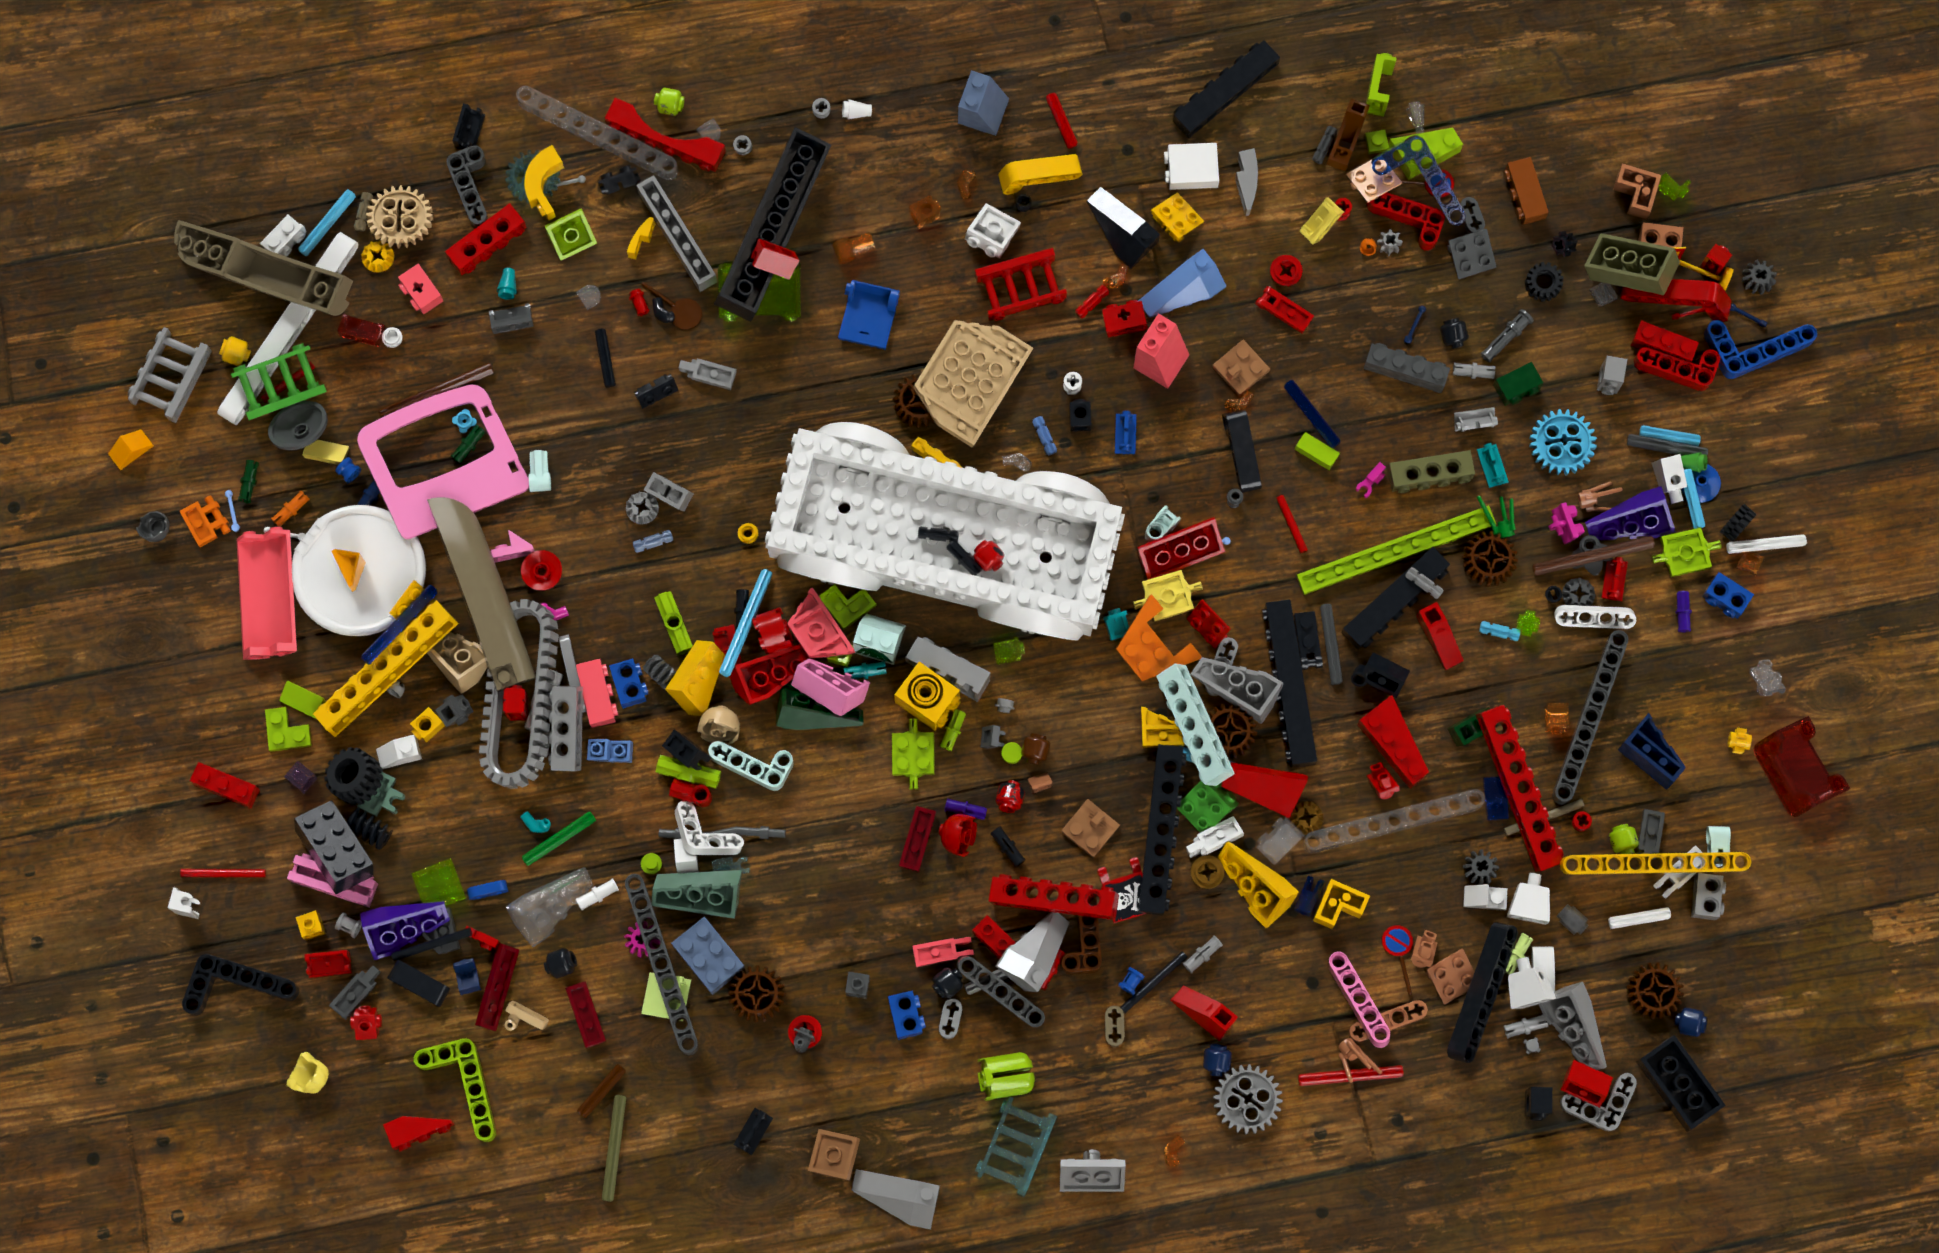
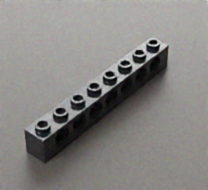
M1161 744L1157 746L1138 913L1163 916L1164 911L1169 909L1170 899L1166 898L1167 890H1171L1172 878L1168 876L1169 869L1174 867V857H1171V850L1176 848L1177 836H1173L1174 827L1178 828L1179 815H1176V807L1181 806L1182 795L1178 794L1179 786H1183L1184 774H1180L1181 765L1185 766L1187 753H1183V747ZM1172 763L1176 771L1168 773L1165 771L1164 765ZM1162 785H1172L1173 792L1170 794L1164 793ZM1163 804L1171 808V812L1167 815L1162 814L1159 810V807ZM1165 825L1168 828V834L1160 835L1157 832V827ZM1163 846L1166 849V854L1164 856L1156 855L1155 847ZM1156 866L1161 867L1164 872L1163 876H1154L1152 869ZM1151 888H1159L1161 896L1153 898L1150 895Z

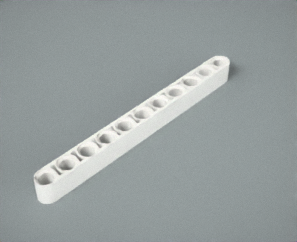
M341 232L338 233L316 264V267L341 274L356 252L359 243ZM291 302L247 367L287 353L316 310ZM278 362L266 365L270 377L278 367ZM255 369L246 374L255 398H257L264 384L258 369ZM240 379L237 380L218 409V415L234 425H237L242 420L250 406Z

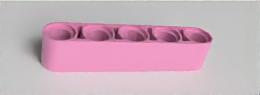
M1342 952L1333 953L1329 958V970L1365 1033L1375 1047L1383 1048L1387 1046L1390 1040V1030L1348 957ZM1341 960L1344 965L1342 967H1335L1333 962ZM1351 978L1354 980V984L1346 985L1343 980ZM1362 996L1365 1002L1358 1004L1354 1001V998ZM1372 1014L1376 1019L1368 1022L1364 1019V1016ZM1382 1032L1386 1035V1038L1378 1040L1375 1034Z

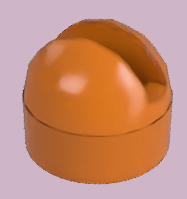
M1372 238L1362 240L1360 252L1366 256L1375 254L1377 248L1375 240Z

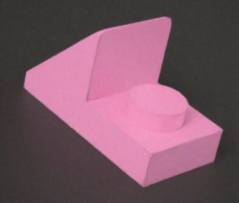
M508 530L511 546L507 544L498 545L495 549L491 550V553L496 563L528 556L535 550L533 545Z

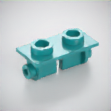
M1488 443L1483 448L1477 449L1489 488L1509 483L1497 445Z

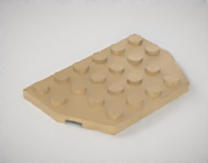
M954 320L913 388L937 426L970 447H973L1033 348L1000 326L992 325L991 327L979 325V323H966Z

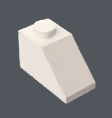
M415 735L392 740L376 749L382 769L422 759Z

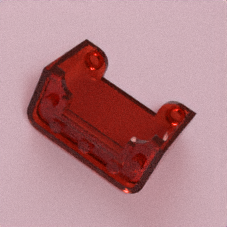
M1809 716L1773 732L1754 746L1756 758L1787 812L1793 817H1798L1850 790L1846 779L1842 775H1829L1812 746L1810 739L1815 736L1816 730Z

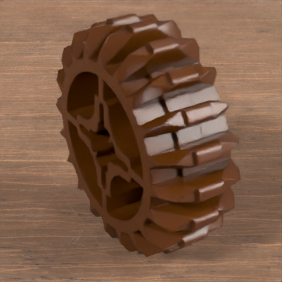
M912 374L911 381L905 377V385L899 382V389L894 390L896 396L892 398V402L896 404L893 405V409L899 410L896 416H903V423L910 420V427L915 422L917 423V428H921V423H924L927 428L929 427L928 421H931L933 424L936 423L925 405L916 400V397L919 398L913 386L918 378L916 379L915 375ZM910 391L912 399L908 402V405L904 406V396ZM919 410L923 413V415H917L911 412Z
M1490 531L1488 537L1485 532L1481 533V538L1478 535H1474V541L1469 540L1467 542L1469 547H1464L1463 549L1467 553L1462 555V559L1466 560L1463 563V567H1469L1466 574H1474L1471 578L1472 581L1479 578V585L1486 581L1487 587H1490L1493 581L1494 585L1498 586L1499 580L1505 583L1507 581L1506 577L1511 578L1513 576L1511 571H1516L1517 569L1514 564L1518 563V558L1513 556L1517 555L1518 552L1517 550H1511L1514 547V543L1507 544L1508 537H1505L1504 540L1500 539L1501 533L1494 537L1493 531ZM1488 544L1486 552L1474 554L1478 547ZM1495 546L1500 548L1504 554H1499L1495 550ZM1489 553H1490V556H1492V558H1494V560H1493V562L1491 563V565H1490V562H1488V559L1486 560V558H1487V556L1489 555ZM1476 563L1482 564L1485 572L1479 569ZM1506 564L1502 571L1493 573L1495 565Z
M1232 703L1229 704L1228 709L1225 708L1224 704H1221V711L1217 707H1213L1214 714L1208 712L1212 724L1217 719L1227 716L1224 725L1214 727L1217 735L1221 736L1224 740L1223 748L1227 757L1229 758V754H1232L1233 759H1236L1237 752L1244 756L1243 748L1250 751L1251 747L1249 744L1255 743V739L1252 737L1257 735L1256 731L1251 730L1256 728V723L1249 724L1253 720V716L1246 718L1247 712H1239L1241 709L1239 706L1234 710ZM1233 717L1242 722L1245 730L1234 724ZM1230 723L1229 728H1231V731L1233 730L1234 732L1231 733L1228 740V735H1226V732L1224 733V731H1226V728ZM1245 736L1243 742L1231 747L1233 738Z
M1650 962L1647 964V969L1641 965L1639 967L1640 972L1634 970L1632 973L1635 978L1629 977L1628 979L1633 985L1626 986L1627 990L1632 991V993L1626 995L1627 998L1633 997L1634 999L1629 1003L1630 1006L1637 1004L1638 1007L1635 1009V1012L1637 1013L1642 1009V1017H1646L1650 1013L1651 1020L1655 1019L1656 1014L1659 1020L1663 1019V1013L1667 1017L1671 1016V1011L1676 1012L1678 1010L1676 1005L1682 1004V1001L1677 997L1684 996L1683 992L1678 991L1684 985H1677L1676 983L1681 979L1680 976L1676 978L1672 976L1675 973L1674 969L1668 973V965H1664L1660 969L1661 965L1659 962L1655 964L1654 968ZM1648 975V987L1639 990L1642 978ZM1655 975L1663 977L1669 985L1661 984ZM1652 988L1662 990L1658 994L1648 992ZM1671 992L1668 1004L1662 1007V995ZM1641 997L1649 998L1655 1007L1647 1005Z
M756 965L755 972H752L751 966H748V974L740 970V974L743 977L741 979L736 975L733 977L738 983H730V987L734 988L735 991H728V995L735 996V998L730 999L729 1003H737L732 1009L734 1012L741 1009L738 1014L740 1018L746 1013V1021L748 1022L751 1016H754L755 1023H758V1016H762V1020L765 1022L767 1021L766 1014L774 1018L773 1009L778 1013L780 1012V1008L776 1006L777 1004L784 1005V1001L779 999V997H785L786 993L779 992V990L785 988L784 984L777 985L781 981V977L778 976L773 979L776 973L774 970L768 975V967L766 966L762 972H760L759 965ZM754 978L751 988L740 990L747 980ZM761 978L768 980L773 985L774 991L763 989L761 987ZM758 984V989L763 994L759 996L760 998L757 999L756 1004L755 997L751 993L752 991L755 992L754 990L757 989ZM740 997L751 999L753 1001V1010L746 1008L741 1003ZM773 997L771 1004L765 1009L760 1010L762 1000Z

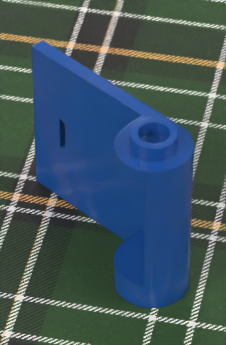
M852 280L851 283H847L845 295H848V302L838 339L886 350L900 290Z

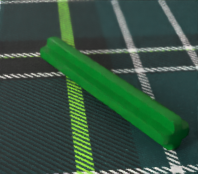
M587 812L524 854L522 860L527 866L531 865L593 824L596 818L591 812Z

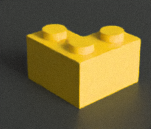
M1331 879L1313 921L1333 929L1341 911L1360 919L1370 895Z

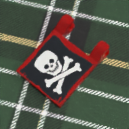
M1137 857L1129 860L1133 874L1109 881L1105 867L1097 870L1102 887L1114 888V891L1119 894L1116 920H1113V923L1146 914L1138 913L1142 871Z

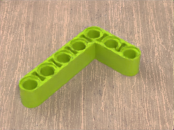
M465 1038L417 1051L414 1055V1063L422 1070H431L459 1063L475 1135L483 1142L492 1141L496 1136V1128L476 1045L470 1039ZM464 1044L471 1045L470 1053H461V1048ZM444 1049H449L451 1052L450 1057L442 1060L440 1057L441 1052ZM426 1054L429 1055V1063L421 1065L420 1057ZM474 1064L476 1072L472 1075H467V1066ZM474 1085H480L481 1092L477 1096L471 1095V1088ZM478 1106H485V1114L481 1117L476 1116V1108ZM485 1126L490 1127V1135L488 1137H481V1129Z

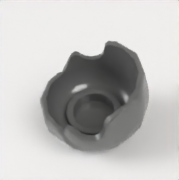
M153 511L140 518L139 527H136V530L141 538L149 542H159L167 536L170 522L165 514Z

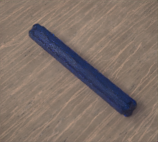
M428 585L362 654L361 659L366 664H371L437 595V589L432 585Z

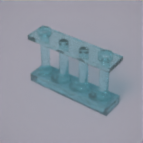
M1009 1097L1008 1101L1004 1100L999 1111L1003 1113L984 1161L979 1160L975 1172H978L977 1178L979 1179L982 1178L983 1173L1015 1185V1188L1018 1189L1017 1195L1025 1197L1057 1116L1049 1113L1048 1117L1043 1116L1041 1118L1012 1106L1014 1098ZM1009 1113L1038 1125L1042 1129L1040 1137L1035 1136L1034 1138L1003 1125L1007 1114ZM999 1134H1004L1030 1145L1034 1149L1032 1157L1027 1156L1026 1158L995 1145ZM994 1153L1023 1165V1168L1026 1169L1024 1177L1019 1176L1018 1178L987 1165L991 1154Z

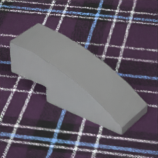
M1255 148L1239 152L1237 158L1241 171L1236 172L1235 182L1245 216L1250 215L1257 189L1258 166Z

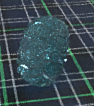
M528 150V155L525 156L524 153L520 152L521 158L514 157L513 161L515 164L509 163L510 170H506V175L509 177L505 180L509 184V191H513L512 195L514 197L519 196V201L521 202L526 198L528 204L529 201L524 186L525 174L528 165L539 153V150H536L534 154L531 153V150ZM520 170H522L524 177L521 179L522 182L518 184L517 176ZM560 171L551 175L544 184L543 193L545 196L552 197L553 193L551 190L557 191L558 187L555 184L560 183L558 178Z

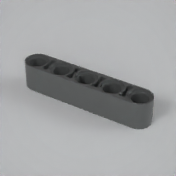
M963 956L958 960L957 969L962 975L1032 1027H1039L1044 1023L1045 1015L1042 1010L974 958ZM965 960H970L973 964L972 969L968 972H964L961 967ZM987 973L989 975L988 983L980 984L978 980L979 975ZM998 986L1006 988V994L1003 997H997L995 994ZM1017 998L1023 1002L1020 1010H1014L1012 1007L1013 1001ZM1037 1011L1040 1019L1036 1023H1031L1029 1015Z

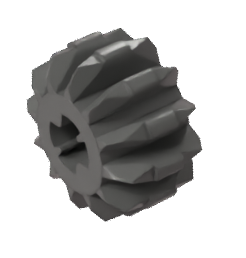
M1757 259L1754 261V264L1748 263L1747 269L1742 271L1744 277L1741 280L1747 283L1745 289L1752 288V294H1755L1758 290L1759 294L1762 295L1765 290L1767 292L1771 291V286L1776 284L1774 278L1777 276V272H1771L1773 265L1767 267L1766 261L1760 264Z
M653 655L643 666L644 671L663 689L667 687L676 673L658 655Z
M1483 849L1479 850L1478 855L1475 851H1472L1470 853L1471 857L1465 858L1468 864L1463 865L1464 870H1469L1465 877L1472 876L1471 883L1478 879L1479 885H1483L1484 880L1487 884L1491 883L1490 877L1496 878L1497 874L1494 871L1499 869L1498 865H1493L1497 858L1490 859V851L1484 856ZM1482 863L1485 866L1483 867V870L1480 872L1479 870H1477L1479 866L1476 865H1480Z

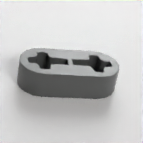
M1472 197L1464 198L1460 203L1459 212L1466 231L1470 234L1483 230L1485 221L1478 202ZM1466 203H1468L1469 206L1473 205L1471 210L1472 214H1470L1468 209H1464ZM1473 218L1476 224H1480L1478 230L1475 227H1471Z

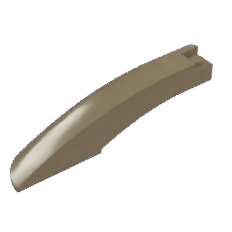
M178 220L174 243L177 245L178 255L185 263L194 268L333 316L343 313L349 305V302L345 299L353 281L342 274L291 259L236 237Z
M445 497L427 499L496 691L499 692L512 685H519L536 679L508 596L477 517L466 505L457 500Z

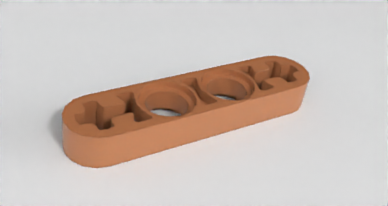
M1416 1000L1380 1014L1389 1030L1392 1031L1423 1019L1428 1009L1423 1001ZM1414 1005L1423 1008L1420 1012L1421 1016L1414 1013L1410 1015L1411 1020H1408V1014L1404 1008H1407L1408 1012L1415 1008ZM1394 1012L1403 1014L1404 1020L1402 1023L1398 1024L1392 1020ZM1372 1016V1017L1367 1018V1019H1365V1020L1368 1021V1022H1372V1021H1374L1376 1018H1375V1016ZM1356 1022L1350 1027L1349 1037L1354 1042H1362L1369 1039L1365 1032L1361 1034L1362 1038H1359L1358 1035L1354 1036L1355 1027H1358L1359 1030L1363 1029L1360 1022ZM1378 1032L1375 1034V1037L1384 1033Z

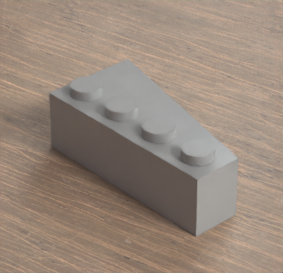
M917 637L905 657L906 662L914 667L918 662H921L958 688L960 693L976 702L979 701L990 682L991 672L952 654L950 650L944 647L940 648L934 645V642L926 637H923V639Z

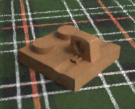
M1244 339L1212 366L1239 397L1270 371V368Z
M1087 799L1061 832L1094 858L1120 827V824Z
M818 1129L808 1171L850 1181L860 1139Z

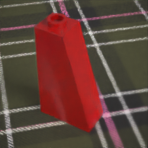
M1230 763L1235 774L1223 781L1221 787L1290 818L1307 784V775Z

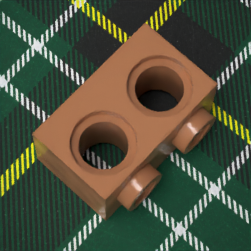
M1643 222L1639 229L1638 241L1647 242L1646 237H1651L1655 242L1651 244L1666 247H1682L1684 227ZM1666 240H1672L1675 245L1669 246Z

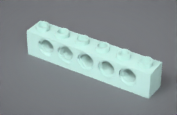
M1173 664L1156 676L1159 681V688L1167 699L1168 708L1173 712L1175 724L1181 730L1183 742L1191 753V760L1198 768L1200 780L1205 785L1217 786L1235 773L1187 666Z

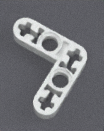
M680 801L675 809V817L683 847L687 853L692 855H736L740 853L744 845V840L741 836L737 834L702 833L695 806L687 801ZM685 825H691L695 830H688L685 828ZM714 841L719 847H713L709 842Z

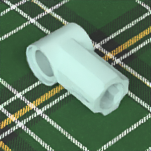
M534 450L530 452L529 490L530 492L551 491L548 452Z

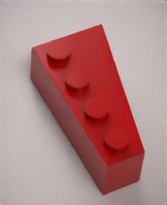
M1392 695L1359 720L1358 727L1410 789L1428 775L1429 770Z

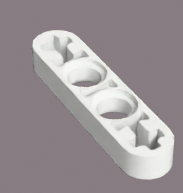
M1561 605L1554 612L1556 622L1561 626L1629 629L1636 624L1635 613L1630 608ZM1563 612H1567L1565 619L1561 618ZM1584 612L1591 615L1586 621L1579 619V616ZM1604 613H1609L1611 619L1604 622L1600 620V616ZM1615 614L1618 615L1617 622H1615ZM1629 615L1630 618H1628L1627 622H1624L1623 618Z

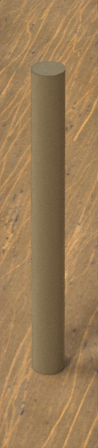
M1579 799L1548 811L1549 818L1547 819L1550 820L1584 807L1583 800ZM1535 821L1534 824H1533V826H1535V825H1537V824H1539V823H1538L1537 821ZM1517 823L1504 828L1506 836L1519 832Z

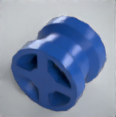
M347 457L337 466L335 472L338 475H342L346 483H350L360 474L362 469L358 465L355 466L353 460Z

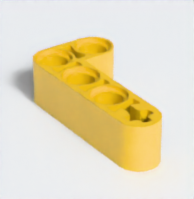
M1076 154L1014 161L1006 164L998 174L1004 195L1017 193L1023 186L1074 180L1083 175L1078 155Z

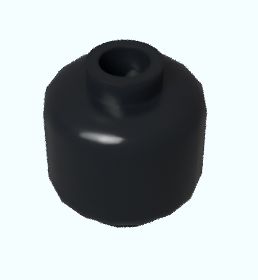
M1459 318L1444 321V325L1440 327L1443 343L1447 346L1451 345L1452 349L1464 346L1463 342L1469 338L1465 322L1459 320Z
M566 948L548 953L546 962H544L547 974H551L556 979L572 974L577 966L574 953Z
M945 967L933 977L932 988L941 998L950 999L963 988L961 981L963 976L956 968L951 970Z

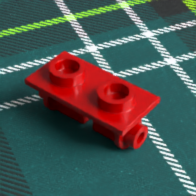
M1615 557V559L1606 563L1601 596L1603 599L1622 602L1628 562L1623 561L1622 557Z

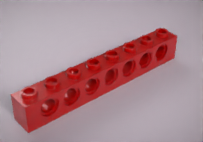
M1499 705L1475 714L1535 872L1559 865L1562 857H1564L1562 848L1556 843V832L1548 822V811L1545 806H1542L1540 801L1541 792L1537 786L1535 787L1532 780L1534 774L1532 769L1526 764V753L1518 743L1519 735L1516 728L1512 727L1510 722L1511 714L1509 709L1505 708L1504 705ZM1497 723H1500L1503 727L1501 734H1498L1495 730ZM1505 742L1508 743L1510 746V752L1508 754H1506L1503 751V745ZM1512 762L1517 764L1518 770L1516 773H1513L1510 769ZM1520 782H1522L1525 785V791L1523 793L1519 792L1518 790V784ZM1527 802H1530L1533 806L1530 813L1525 809ZM1535 821L1540 824L1539 832L1533 830ZM1542 841L1547 843L1548 848L1546 852H1543L1540 848Z

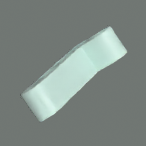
M720 741L713 742L708 749L709 756L712 757L711 760L772 791H778L783 787L794 764L791 753L785 750L777 752L771 764L768 765ZM721 748L724 755L718 754L715 756L714 750L718 751ZM740 757L743 761L741 765L734 766L731 764L732 759ZM781 757H787L790 761L788 765L781 766L778 764V760ZM758 766L761 768V772L758 775H752L750 769ZM776 775L780 777V781L774 785L769 783V778Z

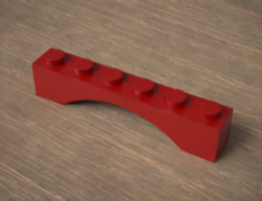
M616 97L605 116L606 125L610 130L626 133V136L633 140H642L645 145L651 148L656 146L667 155L679 156L682 161L688 164L693 162L707 172H710V170L713 172L717 171L726 152L724 144L708 137L682 140L662 135L649 127L641 119L632 104Z

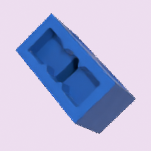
M1718 572L1702 597L1706 599L1705 601L1709 605L1721 608L1726 616L1738 619L1754 594ZM1715 587L1720 588L1722 590V596H1718L1714 593ZM1731 599H1737L1740 602V607H1735Z
M632 658L610 665L609 667L622 708L646 702L645 695L649 693L645 682L641 683L639 676L643 675L640 664H635ZM631 669L632 675L625 678L621 676L622 671ZM632 688L638 690V694L635 697L627 695L628 691Z
M912 990L888 996L898 1040L923 1034L922 1029L926 1027L923 1015H918L917 1008L921 1007L918 995L914 996ZM903 999L911 1002V1006L907 1010L899 1007V1002ZM913 1020L916 1023V1027L913 1030H906L904 1028L905 1021Z

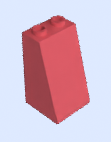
M1158 313L1137 346L1133 367L1167 389L1189 357V352L1176 323Z

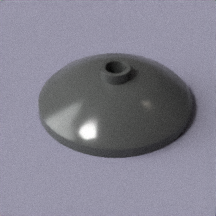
M301 401L287 406L272 419L268 428L269 438L273 445L279 449L298 450L314 443L323 434L328 423L327 413L323 406L313 401Z

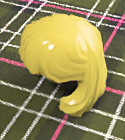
M301 1053L286 1085L295 1091L311 1094L318 1093L328 1080V1068L319 1060H316L310 1053Z

